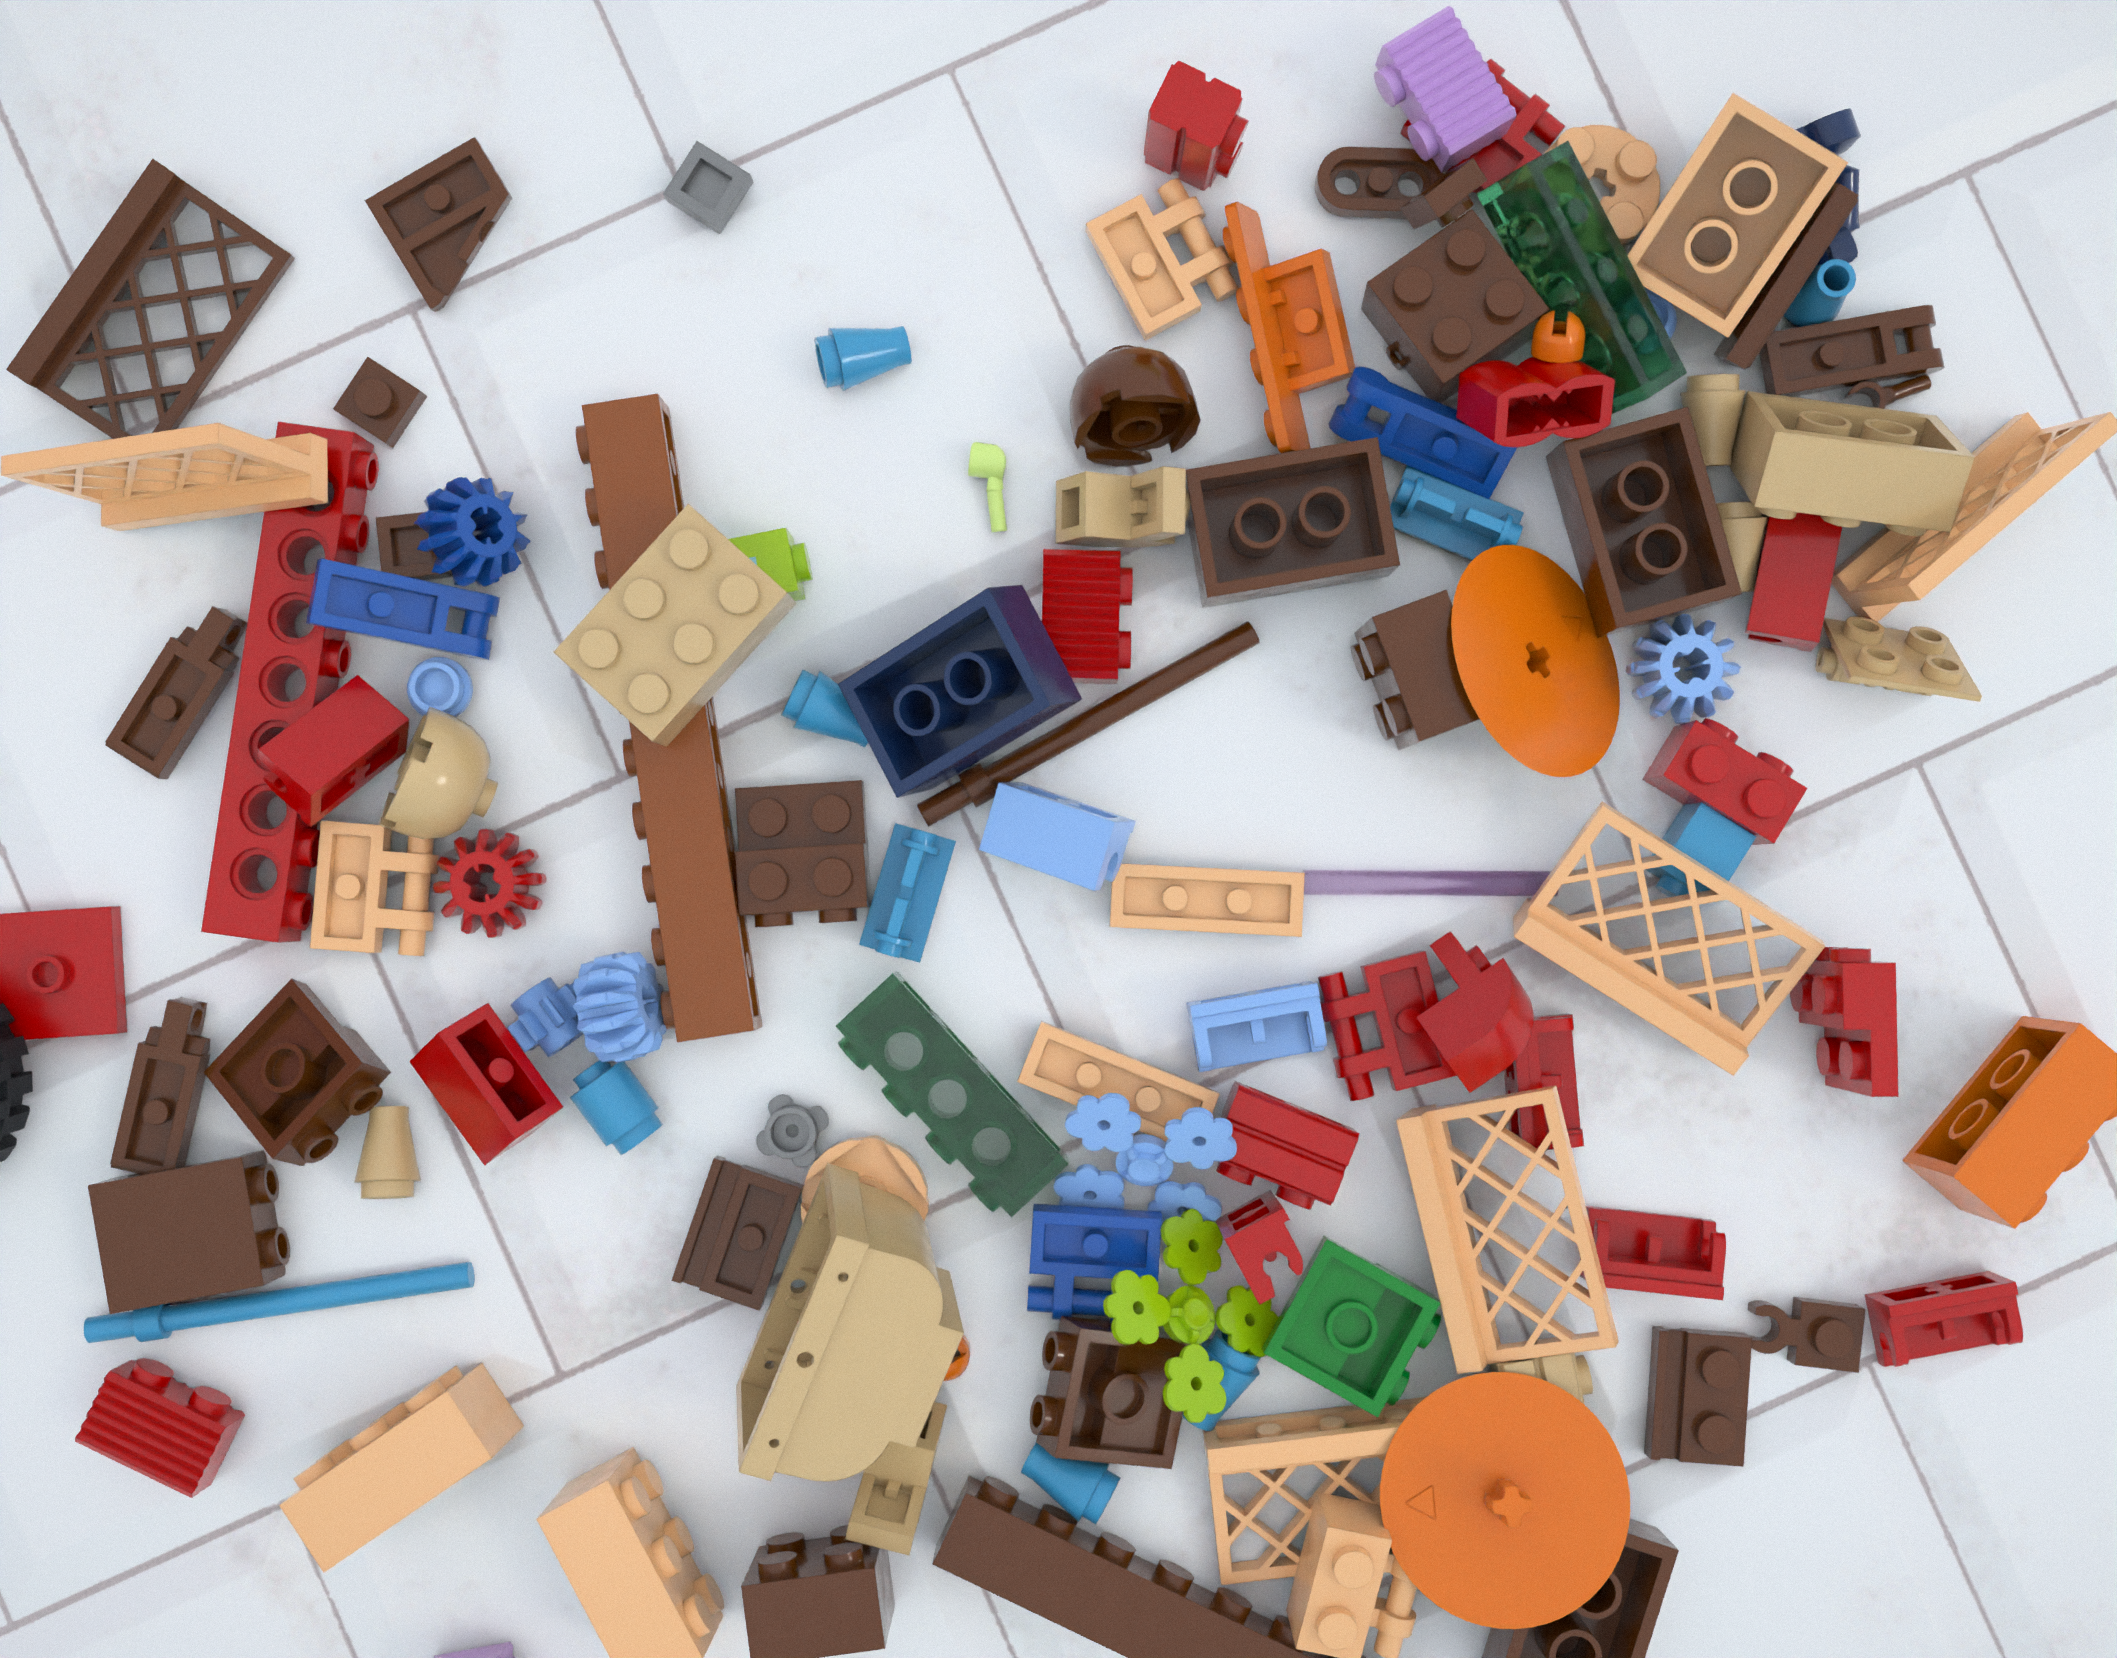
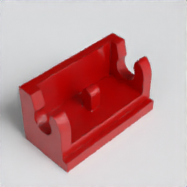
M1797 513L1793 519H1778L1768 516L1749 617L1745 628V633L1749 634L1748 639L1796 648L1797 650L1811 652L1820 641L1842 532L1841 526L1824 521L1821 515Z
M356 675L258 749V759L271 771L263 779L277 796L301 816L302 821L309 827H312L406 753L409 718L359 675Z
M1573 1015L1534 1016L1532 1033L1526 1047L1519 1057L1504 1070L1506 1094L1556 1085L1571 1148L1584 1146L1583 1130L1580 1128L1572 1030H1574ZM1543 1104L1517 1108L1508 1122L1511 1132L1537 1149L1549 1133ZM1552 1143L1547 1150L1554 1149Z
M1271 1190L1216 1220L1224 1240L1259 1305L1275 1297L1271 1277L1263 1269L1264 1259L1268 1262H1273L1277 1258L1276 1252H1280L1287 1257L1289 1268L1297 1276L1301 1275L1303 1270L1302 1256L1284 1224L1290 1219Z
M1586 1206L1606 1288L1723 1300L1726 1236L1725 1233L1716 1232L1715 1221L1703 1218ZM1582 1271V1273L1580 1274V1277H1582L1584 1280H1586V1279H1585V1275H1584V1271Z
M1990 1271L1864 1294L1877 1360L1884 1367L1908 1365L1909 1360L1990 1344L2012 1345L2023 1342V1328L2016 1295H2018L2016 1282Z

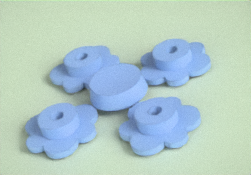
M1107 1093L1100 1098L1086 1095L1078 1100L1077 1110L1071 1111L1066 1117L1065 1128L1067 1132L1074 1137L1082 1138L1083 1146L1090 1151H1099L1105 1146L1110 1151L1119 1152L1116 1157L1118 1173L1114 1171H1101L1091 1164L1080 1165L1076 1173H1060L1054 1180V1191L1060 1196L1059 1205L1123 1209L1125 1199L1121 1194L1124 1190L1123 1179L1139 1186L1158 1185L1155 1189V1200L1149 1202L1147 1211H1161L1162 1224L1167 1218L1173 1216L1181 1217L1182 1213L1189 1209L1197 1210L1201 1214L1203 1221H1216L1221 1216V1202L1214 1196L1206 1195L1205 1187L1197 1182L1179 1184L1174 1181H1164L1172 1174L1173 1161L1178 1163L1190 1161L1192 1166L1197 1169H1208L1213 1165L1214 1161L1224 1162L1232 1159L1237 1152V1143L1231 1136L1233 1125L1228 1119H1214L1210 1111L1201 1107L1187 1109L1183 1113L1181 1120L1172 1119L1166 1123L1165 1136L1168 1139L1165 1142L1156 1136L1148 1134L1134 1136L1133 1133L1137 1132L1141 1127V1117L1137 1113L1129 1111V1101L1121 1094Z

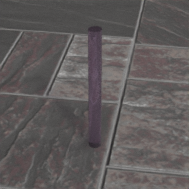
M1460 870L1302 871V873H1305L1304 895L1534 896L1551 872Z

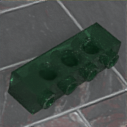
M1569 141L1528 162L1477 193L1508 256L1548 306L1549 312L1555 310L1554 321L1566 322L1568 311L1573 312L1580 318L1585 327L1584 353L1580 361L1615 380L1612 414L1650 398L1687 373Z
M898 971L892 973L836 1025L837 1029L844 1035L838 1042L843 1052L863 1071L870 1064L888 1083L881 1089L888 1101L906 1118L913 1112L918 1115L931 1130L925 1136L928 1144L947 1164L951 1165L958 1159L975 1177L968 1183V1186L990 1211L995 1212L1001 1206L1012 1218L1069 1165L1067 1154ZM908 1032L920 1040L923 1047V1056L918 1064L904 1067L896 1064L891 1059L888 1044L894 1034ZM941 1080H954L962 1085L967 1095L965 1107L955 1113L940 1111L932 1102V1087ZM995 1127L1007 1134L1010 1139L1011 1148L1004 1157L997 1160H989L977 1152L974 1145V1137L982 1129Z

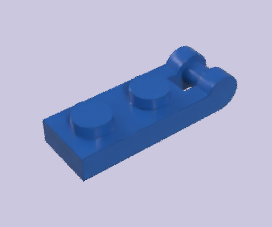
M1361 366L1354 369L1346 387L1350 394L1345 404H1340L1336 407L1328 423L1332 432L1350 442L1378 437L1381 455L1487 499H1490L1518 448L1505 447L1493 442L1459 420L1456 409L1391 383L1381 373ZM1372 406L1389 412L1383 424L1369 418L1368 413Z
M321 558L317 560L306 624L448 652L469 658L489 660L492 641L487 640L486 637L490 617H497L500 597ZM449 608L465 611L461 634L445 631Z

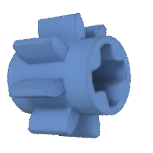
M549 977L526 991L510 1005L518 1015L519 1020L508 1026L507 1029L524 1053L540 1046L549 1058L584 1034L583 1031L577 1029L578 1015L572 1007L576 1003V994L573 989L574 982L570 985L566 984L559 989L552 978Z

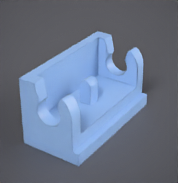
M999 782L979 850L1096 891L1101 889L1104 879L1110 882L1114 881L1123 859L1129 835L1133 832L1136 821L1023 782Z
M1306 981L1187 1002L1199 1073L1308 1052L1324 1051V1046H1327V1038L1318 983Z

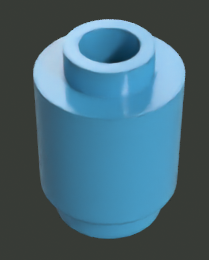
M598 1060L573 1079L579 1090L570 1099L604 1145L613 1144L620 1155L634 1148L663 1125L654 1113L659 1107L625 1062L615 1063L611 1066L609 1062Z

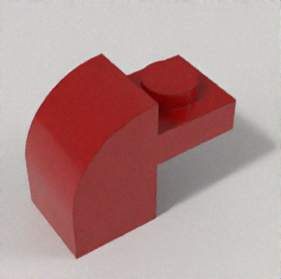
M1450 931L1429 946L1459 988L1416 1018L1469 1093H1471L1505 1070L1519 1057L1530 1039L1534 1014L1528 994L1504 958L1491 965L1477 945L1466 952Z

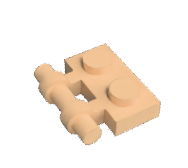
M1179 178L1168 181L1158 189V193L1167 209L1154 216L1144 197L1140 194L1086 223L1085 231L1145 341L1200 312L1202 304L1192 288L1199 283H1208L1217 302L1231 297L1238 289L1229 271L1233 263L1223 246L1216 247L1202 221L1206 215L1197 197L1188 196ZM1181 233L1194 257L1193 260L1180 266L1166 240V237L1172 234Z
M321 821L310 948L381 953L384 928L400 929L399 955L424 956L426 931H433L435 912L428 911L431 874H438L437 861L439 860V855H433L434 839H420L408 836L407 853L390 851L392 830L373 824ZM388 871L405 872L402 909L385 908Z

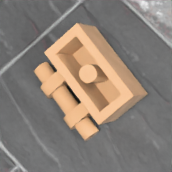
M1322 1492L1316 1493L1286 1608L1296 1649L1337 1658H1361L1369 1626L1378 1629L1374 1651L1385 1658H1398L1403 1639L1409 1638L1412 1635L1416 1620V1613L1412 1606L1417 1587L1405 1574L1392 1552V1538L1389 1530L1384 1529L1381 1508L1378 1504ZM1384 1572L1393 1575L1387 1599L1377 1597Z

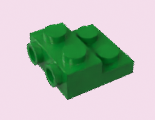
M1323 1236L1262 1346V1351L1274 1360L1370 1414L1379 1417L1386 1403L1391 1406L1395 1405L1403 1394L1410 1377V1371L1405 1368L1416 1347L1425 1349L1435 1336L1441 1321V1315L1436 1311L1441 1303L1432 1293L1378 1263L1374 1264L1332 1239Z

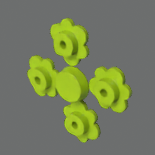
M1189 1209L1184 1211L1181 1217L1173 1216L1167 1218L1161 1226V1237L1167 1245L1163 1252V1260L1169 1268H1178L1180 1278L1188 1285L1178 1288L1165 1298L1163 1295L1157 1294L1159 1289L1158 1282L1152 1275L1138 1277L1131 1270H1123L1114 1275L1111 1282L1113 1294L1105 1297L1103 1309L1108 1317L1113 1318L1111 1330L1114 1338L1123 1345L1134 1344L1138 1340L1145 1345L1156 1342L1159 1337L1158 1327L1160 1326L1164 1327L1166 1333L1174 1341L1190 1344L1181 1350L1179 1357L1170 1358L1165 1363L1164 1371L1169 1381L1166 1382L1163 1388V1399L1170 1410L1174 1412L1183 1411L1185 1418L1190 1423H1200L1205 1419L1206 1414H1217L1226 1405V1393L1220 1384L1224 1377L1223 1367L1215 1360L1209 1361L1208 1353L1199 1345L1212 1334L1215 1320L1220 1331L1228 1335V1345L1242 1353L1247 1351L1250 1355L1264 1357L1267 1355L1263 1353L1262 1346L1275 1325L1278 1315L1271 1311V1299L1259 1305L1251 1288L1245 1289L1241 1285L1229 1288L1227 1291V1302L1217 1308L1215 1315L1213 1304L1208 1295L1200 1288L1192 1285L1202 1283L1207 1273L1216 1272L1220 1269L1221 1257L1217 1250L1222 1245L1223 1236L1215 1222L1203 1221L1201 1214L1197 1210Z

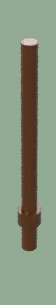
M1247 621L984 768L979 762L958 774L960 781L917 804L926 824L929 827L971 803L976 808L994 798L999 782H1011L1256 646L1260 641L1254 628Z

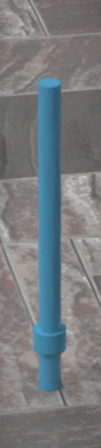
M471 1262L176 1305L162 1304L128 1312L88 1317L84 1322V1336L88 1343L136 1337L139 1342L167 1339L171 1336L172 1331L472 1288L475 1282L474 1268Z

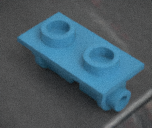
M1408 465L1404 470L1390 505L1395 530L1469 560H1473L1483 551L1492 547L1516 545L1523 529L1520 522L1524 512L1492 499L1484 498Z
M895 823L859 945L875 949L876 952L896 958L902 957L920 963L956 841Z

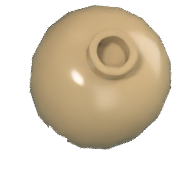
M433 707L428 708L427 715L422 717L397 771L399 776L394 790H397L396 794L389 792L380 816V826L415 838L436 839L444 838L461 830L472 814L482 818L485 816L494 798L498 782L487 778L490 754L485 741L472 726L448 713Z

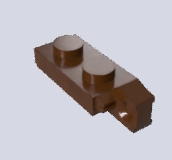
M212 606L198 630L187 626L178 638L170 637L106 739L105 746L154 777L168 779L233 676L234 672L232 670L235 669L240 657L233 654L232 651L244 633L247 622L226 609Z
M184 997L167 1000L162 1026H151L146 1040L138 1043L110 1162L111 1168L137 1174H146L185 1166L206 1076L203 1072L208 1068L211 1055L208 1054L211 1039L200 1036L203 1032L207 1008L206 1002Z

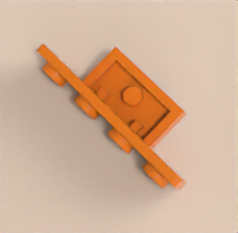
M1234 202L1225 206L1228 226L1223 228V241L1228 256L1238 267L1242 287H1239L1236 291L1237 304L1242 318L1251 326L1255 348L1250 351V363L1256 380L1261 386H1264L1269 410L1264 412L1265 430L1271 444L1277 447L1280 453L1311 449L1299 394L1348 379L1355 369L1330 252L1321 248L1270 266L1257 211L1239 202Z

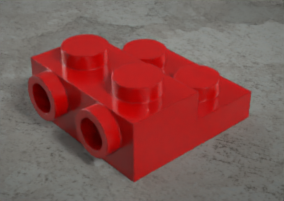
M1825 947L1790 991L1792 1007L1796 1012H1799V1023L1824 1027V1037H1821L1817 1043L1816 1059L1820 1073L1825 1075V1085L1870 1097H1899L1896 963L1871 961V949Z

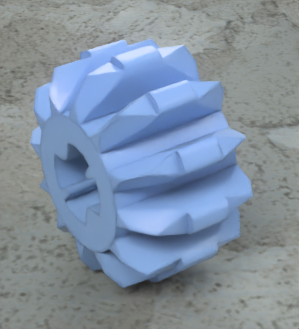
M1681 614L1675 617L1672 627L1664 620L1651 624L1650 635L1652 639L1641 637L1633 642L1632 648L1644 661L1628 664L1625 672L1630 676H1643L1644 684L1632 691V697L1635 700H1639L1653 695L1654 699L1649 711L1651 716L1655 718L1664 716L1671 709L1674 722L1676 724H1684L1690 721L1693 711L1701 718L1714 715L1716 713L1714 699L1725 701L1732 697L1734 691L1722 677L1738 674L1741 666L1735 662L1723 661L1722 653L1730 651L1734 646V641L1730 638L1716 643L1711 641L1715 633L1716 622L1707 620L1695 629L1691 616L1689 614ZM1682 657L1686 658L1690 663V666L1684 668V670L1692 671V677L1684 681H1680L1674 674L1680 671L1681 668H1673L1672 664L1674 660Z
M619 952L596 957L594 961L581 964L578 974L579 978L575 979L573 984L576 1003L572 1007L577 1012L579 1020L577 1029L583 1031L585 1047L588 1051L594 1052L601 1062L615 1061L620 1063L635 1060L639 1057H644L647 1053L659 1050L663 1040L662 1035L666 1033V1027L661 1011L663 986L658 984L656 980V971L653 965L647 963L640 952L628 954Z

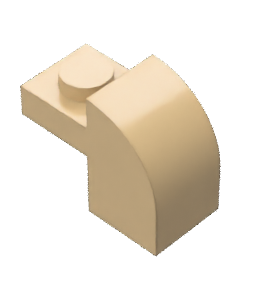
M1162 466L1132 476L1085 471L1057 480L1055 544L1128 548L1175 544V536L1185 534V521L1190 511V498L1186 490V469Z
M934 1402L915 1448L889 1441L882 1455L864 1470L849 1519L846 1540L910 1555L947 1405Z

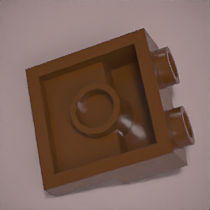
M864 781L735 788L739 851H735L739 916L754 915L755 927L794 925L793 912L818 911L819 923L857 921L856 908L871 906Z
M291 978L203 1073L272 1159L304 1166L306 1163L318 1162L332 1153L339 1141L335 1132L351 1115L358 1116L368 1112L380 1101L383 1090L379 1085L387 1078L391 1071L356 1030L342 1026L307 984Z
M1061 1316L1058 1331H1050L1043 1343L1042 1361L1044 1368L1049 1370L1050 1373L1046 1394L1037 1395L1030 1409V1428L1032 1433L1037 1435L1036 1442L1054 1458L1172 1469L1183 1411L1174 1412L1164 1402L1163 1388L1166 1382L1169 1381L1165 1375L1164 1367L1168 1359L1179 1357L1181 1350L1190 1344L1176 1342L1167 1333L1159 1332L1157 1341L1152 1344L1145 1345L1138 1340L1134 1344L1123 1345L1114 1338L1111 1330L1112 1323H1109V1321Z

